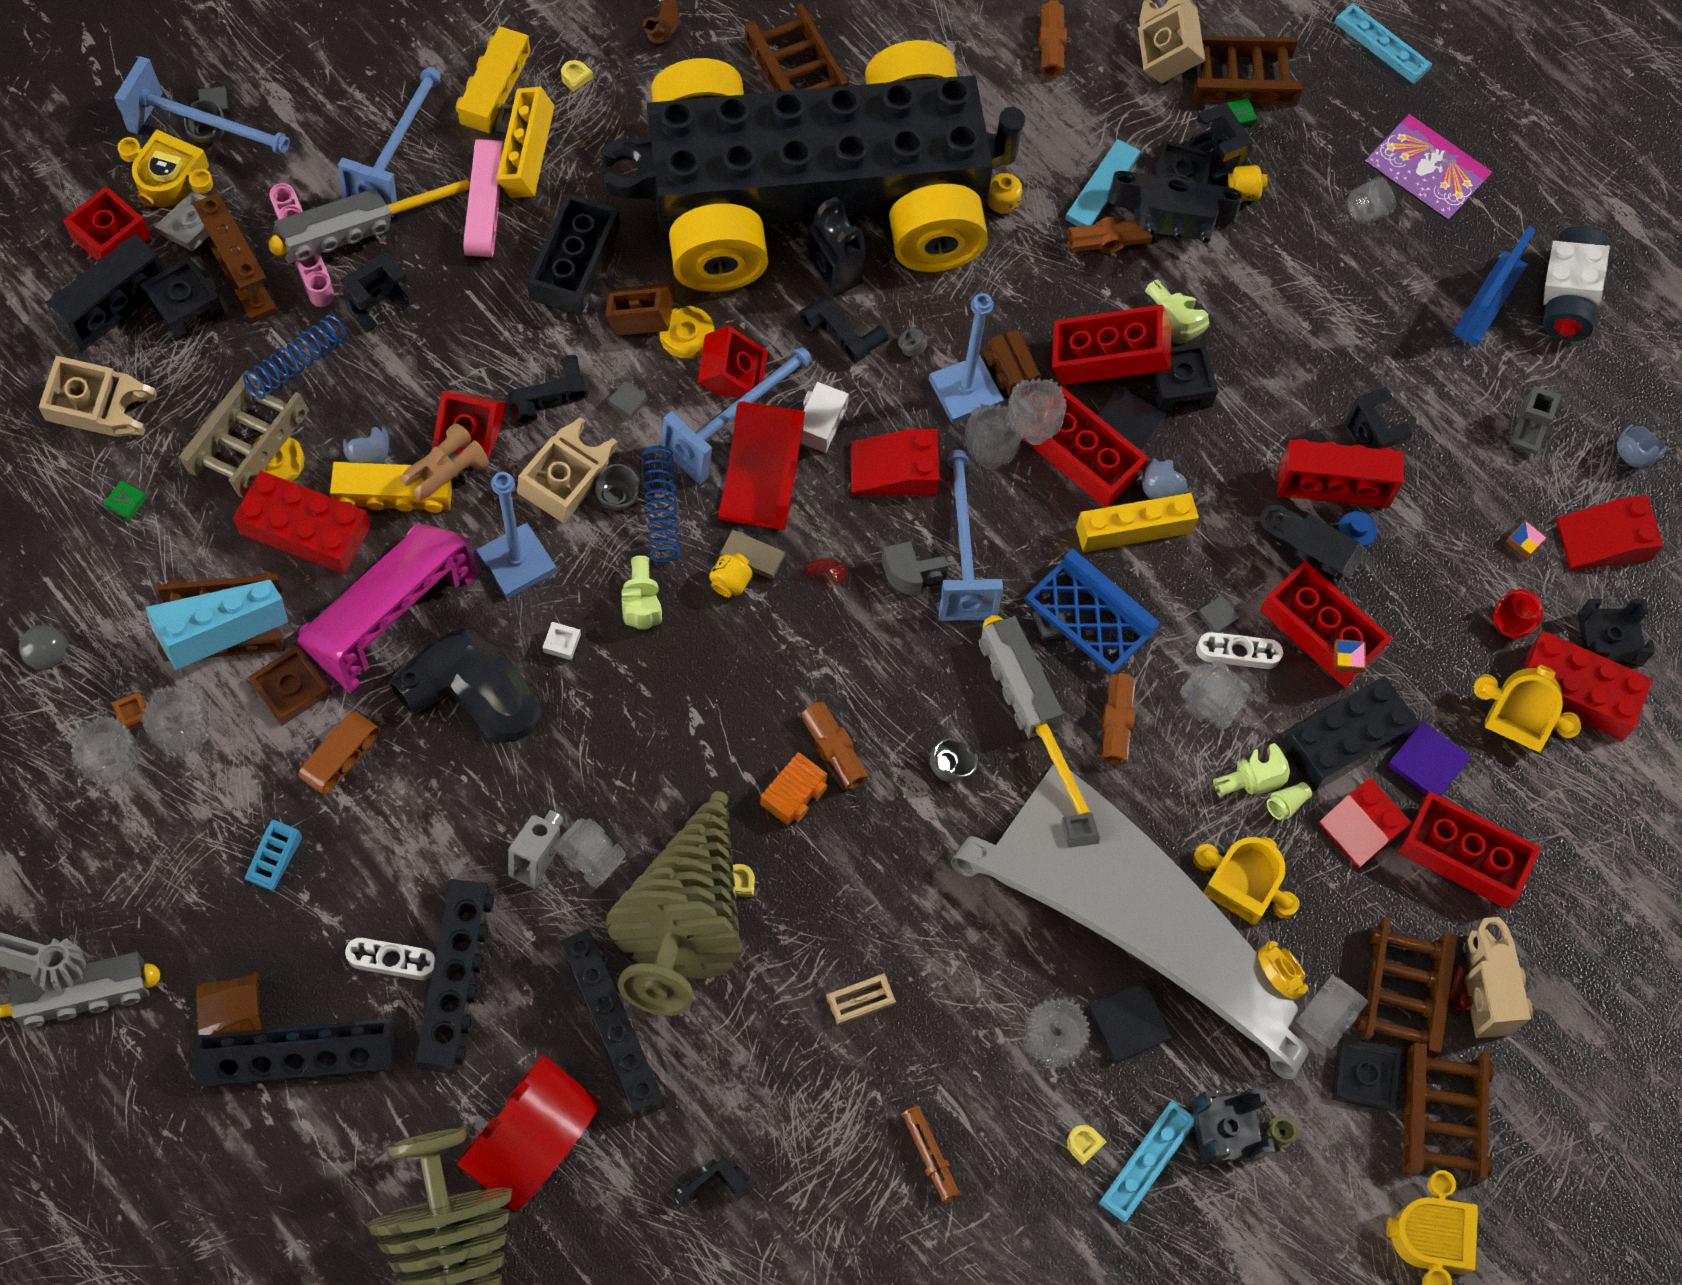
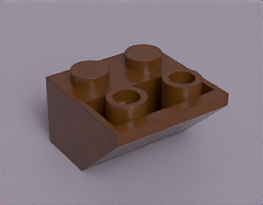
M674 283L622 287L610 292L605 316L616 336L669 331L675 290Z

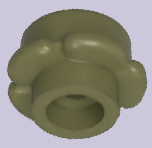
M1275 1117L1269 1122V1129H1267L1266 1134L1267 1137H1273L1277 1147L1288 1148L1290 1143L1296 1142L1298 1131L1291 1119ZM1279 1130H1284L1285 1134L1280 1135Z

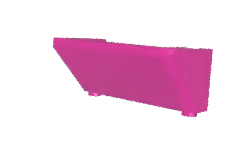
M431 525L413 526L398 545L315 620L301 627L298 632V645L306 655L348 693H351L361 684L356 678L361 668L364 671L369 669L364 649L445 574L447 581L454 588L460 585L459 580L464 581L468 585L478 576L470 541L462 534Z

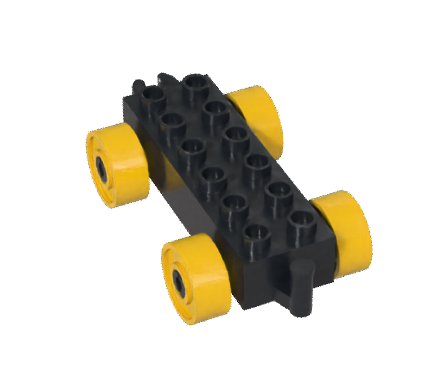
M906 41L882 50L868 63L865 70L866 84L745 95L742 78L733 66L723 61L709 58L689 59L665 68L653 80L651 85L652 102L647 103L648 136L614 140L601 148V162L606 167H611L623 159L634 161L638 166L637 172L629 177H621L612 172L606 173L604 175V189L607 193L616 197L645 198L656 201L660 234L669 233L674 275L683 285L699 291L720 292L733 290L758 279L768 265L763 225L813 220L821 204L835 196L842 201L847 217L889 214L895 256L902 265L923 272L945 271L971 262L985 250L988 243V235L982 205L987 204L992 171L1001 165L1007 166L1015 162L1022 129L1025 124V115L1016 107H1006L999 115L996 134L986 132L976 75L958 77L955 59L951 51L945 46L931 41Z

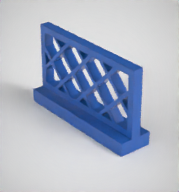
M1528 226L1511 255L1505 251L1502 253L1453 332L1454 335L1476 347L1478 346L1528 265L1521 261L1520 258L1536 231L1535 228Z
M1073 548L1064 556V560L1024 599L1028 605L1110 675H1113L1146 641L1148 642L1156 634L1160 622ZM1063 571L1072 578V586H1057L1056 577ZM1040 593H1053V605H1042L1035 598ZM1057 593H1073L1074 605H1058ZM1078 593H1089L1094 597V605H1079ZM1059 611H1074L1075 624H1064L1059 619ZM1079 611H1095L1096 624H1080ZM1100 611L1112 612L1116 616V624H1100ZM1080 630H1096L1097 642L1086 643L1081 638ZM1101 630H1117L1118 642H1102ZM1122 630H1133L1140 638L1136 642H1123ZM1103 649H1118L1119 659L1112 665L1103 657Z

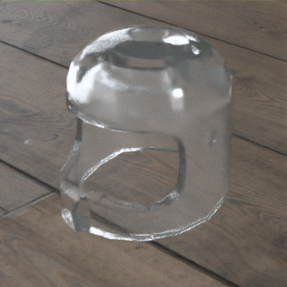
M1379 175L1353 189L1349 193L1347 207L1354 220L1362 224H1370L1393 213L1396 208V200L1389 184Z

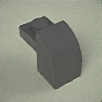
M1533 386L1521 406L1509 446L1536 455L1539 452L1547 426L1553 421L1561 394Z
M911 541L886 546L882 550L881 561L887 580L896 590L904 594L921 595L923 583L935 584L946 578L948 570L946 557L941 556L917 562Z

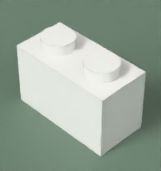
M819 382L816 383L813 392L810 390L807 392L803 402L804 411L806 412L801 444L824 453L827 452L847 409L848 393Z

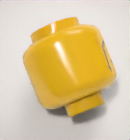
M1257 165L1237 166L1231 174H1228V187L1240 191L1243 195L1242 201H1256L1261 198L1262 191L1267 190V174H1262L1260 167Z
M1000 173L992 177L987 199L988 206L1000 214H1008L1018 208L1023 191L1020 180L1009 173Z
M739 553L720 556L709 574L712 582L711 587L717 593L728 598L732 595H740L753 576L752 570L748 566L749 560Z

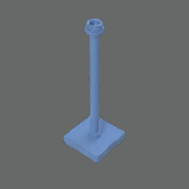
M141 56L114 97L127 130L136 134L139 133L153 108L158 107L272 146L273 152L278 154L285 153L289 148L290 139L281 132L274 136L162 98L163 92L151 61Z
M427 67L421 72L420 79L422 82L373 168L341 158L337 166L342 199L376 188L386 205L397 202L394 173L384 170L431 87L438 86L440 73L437 69Z
M985 293L977 294L971 301L974 319L966 360L929 374V381L952 424L1003 406L1004 400L979 355L986 315L990 314L993 309V301Z
M803 347L793 350L790 360L696 433L671 411L663 417L660 446L671 449L674 462L700 485L708 479L712 447L705 440L736 416V407L739 401L755 402L798 367L806 368L811 361V355Z
M962 450L951 451L947 458V464L950 468H953L963 580H943L942 599L939 605V621L985 620L991 615L998 616L1003 592L1002 579H974L964 467L968 465L969 461L968 456Z
M499 472L492 478L491 486L492 490L499 495L506 534L480 547L476 551L478 557L487 571L491 573L507 600L556 573L557 567L528 523L526 522L517 527L511 492L515 487L514 478L506 472Z

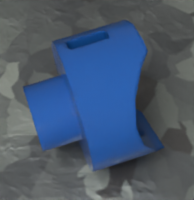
M1358 511L1349 512L1344 515L1336 530L1358 541L1365 549L1371 546L1377 535V526L1374 520L1369 515Z

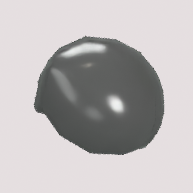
M202 99L190 105L192 108L225 119L221 106L213 100ZM184 117L186 133L189 138L197 143L212 144L225 133V130Z
M611 464L599 473L595 483V496L598 499V503L612 511L626 510L635 502L638 495L639 478L631 468L625 465Z
M35 625L21 637L19 653L25 664L36 670H45L63 661L64 652L69 647V642L62 631L50 625Z
M952 738L942 739L930 751L932 771L939 779L948 783L963 781L977 769L978 755L970 752L965 741H956Z

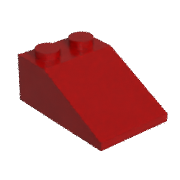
M906 429L850 442L851 495L937 496L939 485L937 429Z
M1648 495L1619 498L1559 516L1555 519L1570 570L1652 561L1664 546Z

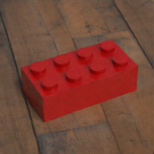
M1164 305L1055 320L1052 368L1061 385L1171 370V321Z
M1063 387L1025 423L1022 435L1023 441L1104 508L1110 507L1143 474L1149 458Z
M1306 439L1289 440L1277 467L1278 497L1389 508L1404 482V452L1394 451L1391 448L1374 449L1366 448L1363 445L1345 446L1337 445L1334 442L1316 443L1309 442Z
M261 470L233 517L239 534L344 575L371 527L365 510Z
M1306 560L1267 595L1260 609V612L1346 689L1362 673L1334 670L1335 640L1365 641L1367 669L1385 652L1393 639Z
M1542 631L1532 643L1522 669H1538L1539 665H1543L1555 671L1554 678L1558 682L1562 693L1563 707L1561 714L1572 712L1580 718L1582 723L1623 741L1637 725L1653 679Z
M1429 791L1420 802L1397 853L1508 909L1519 898L1541 847Z

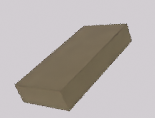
M735 530L731 531L720 552V556L724 554L734 555V553L743 555L749 560L748 566L753 572L772 580L785 557L784 551Z

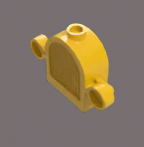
M157 129L143 149H141L138 140L132 137L124 138L118 143L117 149L120 157L124 161L133 162L132 176L139 191L138 199L147 206H173L185 199L192 190L196 193H206L213 187L211 174L207 171L209 164L203 149ZM155 150L182 159L183 165L174 179L168 182H160L152 177L149 170V162Z
M1539 665L1538 669L1526 668L1513 673L1508 677L1501 689L1498 688V682L1495 677L1489 674L1480 675L1474 681V692L1477 697L1483 700H1495L1485 719V728L1541 753L1554 727L1557 728L1561 736L1572 738L1579 734L1581 721L1572 712L1561 714L1563 707L1561 688L1554 678L1556 672L1546 666Z
M1265 836L1261 838H1243L1230 847L1225 857L1221 856L1218 850L1210 844H1202L1196 849L1193 855L1195 866L1203 871L1216 869L1203 893L1256 926L1270 902L1273 903L1274 913L1280 918H1290L1298 910V898L1291 892L1278 890L1285 876V862L1282 854L1277 849V844L1272 839Z
M1440 1170L1432 1174L1427 1182L1432 1198H1420L1403 1208L1395 1218L1389 1217L1386 1226L1387 1237L1392 1238L1394 1248L1400 1257L1415 1267L1428 1269V1272L1423 1277V1285H1452L1449 1273L1467 1275L1475 1271L1478 1205L1446 1200V1197L1455 1191L1456 1180L1451 1173Z

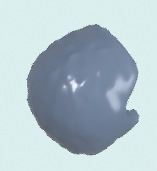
M1633 424L1629 425L1620 434L1617 441V449L1621 458L1630 466L1637 468L1652 465L1667 451V445L1662 443L1644 426L1633 427Z
M373 427L368 438L352 439L348 443L344 439L343 452L349 463H383L388 457L390 442L387 430L382 427L381 432L377 427Z
M1152 458L1146 464L1141 481L1143 491L1149 499L1185 494L1187 480L1182 474L1173 469L1172 460L1159 462L1156 458Z

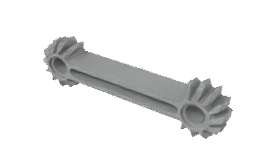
M0 932V966L31 975L30 978L34 985L41 987L46 993L55 989L60 994L63 987L73 988L74 980L83 979L82 971L86 969V961L82 956L83 953L79 946L72 944L67 938L60 943L53 938L51 944L46 946Z

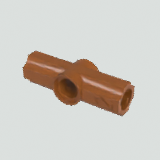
M1050 0L1048 3L1042 4L1038 50L1041 51V74H1044L1047 78H1056L1064 73L1067 28H1064V5H1061L1059 1Z
M1115 217L1103 218L1095 225L1070 227L1067 232L1068 246L1072 252L1101 249L1104 253H1114L1127 245L1151 243L1153 238L1152 235L1148 234V231L1141 229L1135 220L1119 221Z
M1125 673L1110 675L1107 704L1104 706L1101 729L1104 730L1101 760L1110 765L1127 763L1130 734L1133 732L1136 711L1133 708L1136 678Z
M824 701L808 706L801 713V717L815 739V745L822 760L826 764L831 765L845 790L860 786L868 779V774L854 752V746L848 733L843 727L839 728Z

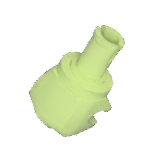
M1155 280V283L1151 282L1147 286L1145 292L1158 305H1164L1171 321V340L1174 343H1186L1202 334L1208 328L1209 318L1205 310H1193L1196 298L1183 296L1181 293L1171 295L1159 280Z
M635 556L631 558L632 579L625 582L622 589L623 620L626 625L644 630L661 624L662 610L656 596L658 584L656 581L649 579V558L646 556Z
M1275 743L1269 745L1267 749L1269 761L1261 763L1258 760V750L1255 749L1249 763L1245 759L1240 760L1237 763L1236 772L1214 778L1213 784L1215 790H1219L1217 792L1218 796L1222 797L1242 788L1251 795L1254 793L1256 795L1268 793L1281 788L1288 781L1290 775L1289 764L1282 750Z

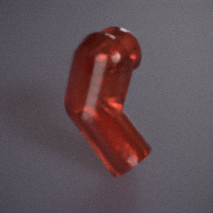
M830 558L805 563L808 577L829 573L832 574V580L835 583L847 580L846 570L848 569L844 563Z
M1453 965L1449 1002L1458 1011L1469 1010L1473 1005V998L1468 996L1462 986L1468 970L1462 966Z

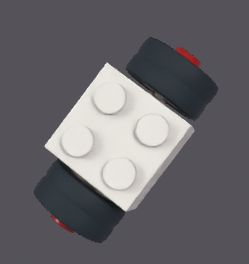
M1588 226L1569 227L1560 233L1558 241H1553L1545 283L1544 305H1546L1543 327L1554 338L1565 341H1578L1589 337L1594 330L1596 310H1600L1610 248L1607 237L1598 229Z

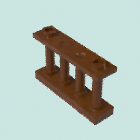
M802 3L797 5L796 20L769 30H759L755 21L745 23L744 41L773 92L797 90L791 87V80L824 69L829 79L804 89L849 86L846 73L844 71L841 72L815 27L813 15L810 12L807 13ZM801 30L807 39L776 51L768 46V41ZM811 49L817 57V60L787 71L781 69L779 65L780 60Z
M1202 35L1205 61L1201 63L1202 79L1197 78L1193 91V103L1223 104L1248 98L1251 104L1257 105L1298 104L1303 90L1302 81L1290 80L1288 58L1293 57L1298 43L1297 38L1284 36ZM1211 56L1226 57L1228 79L1212 78ZM1237 57H1252L1254 80L1238 78ZM1263 58H1278L1280 80L1264 79Z
M219 192L192 203L209 234L205 241L251 324L278 313L276 306L262 283L267 278Z
M260 573L253 577L193 582L173 580L166 584H157V590L163 602H171L266 580L272 581L278 593L283 592V586L278 574ZM274 628L205 658L285 651L284 638L280 629ZM158 641V652L163 661H170Z
M1384 917L1378 926L1374 925L1370 937V943L1374 944L1364 1013H1360L1357 1022V1031L1361 1032L1360 1041L1368 1042L1374 1032L1418 1042L1419 1044H1427V1055L1434 1059L1442 1051L1458 934L1445 932L1434 942L1424 941L1389 932L1391 918ZM1387 944L1430 954L1431 958L1434 959L1433 969L1425 971L1385 961ZM1382 974L1426 983V986L1430 988L1429 998H1426L1424 1001L1380 990ZM1378 1002L1422 1013V1016L1426 1017L1425 1028L1417 1030L1376 1020Z
M1414 1043L1406 1050L1403 1175L1416 1176L1427 1165L1470 1170L1472 1171V1184L1479 1185L1490 1176L1492 1158L1488 1157L1489 1082L1492 1081L1494 1075V1066L1492 1063H1489L1490 1053L1483 1052L1474 1060V1064L1431 1059V1056L1427 1055V1044ZM1433 1071L1474 1077V1095L1432 1090L1430 1086H1426V1074ZM1433 1102L1473 1108V1126L1430 1121L1429 1117H1425V1105ZM1428 1133L1473 1139L1472 1158L1428 1152V1149L1424 1148V1138Z

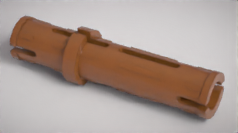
M920 1106L912 1107L903 1112L901 1115L905 1119L927 1167L925 1173L927 1177L932 1178L942 1203L955 1199L961 1193L949 1171L951 1165L948 1160H944L921 1112ZM918 1127L921 1128V1131L929 1145L930 1150H927L926 1145L919 1133ZM932 1158H935L936 1163L943 1175L944 1181L941 1180V1177L935 1167Z

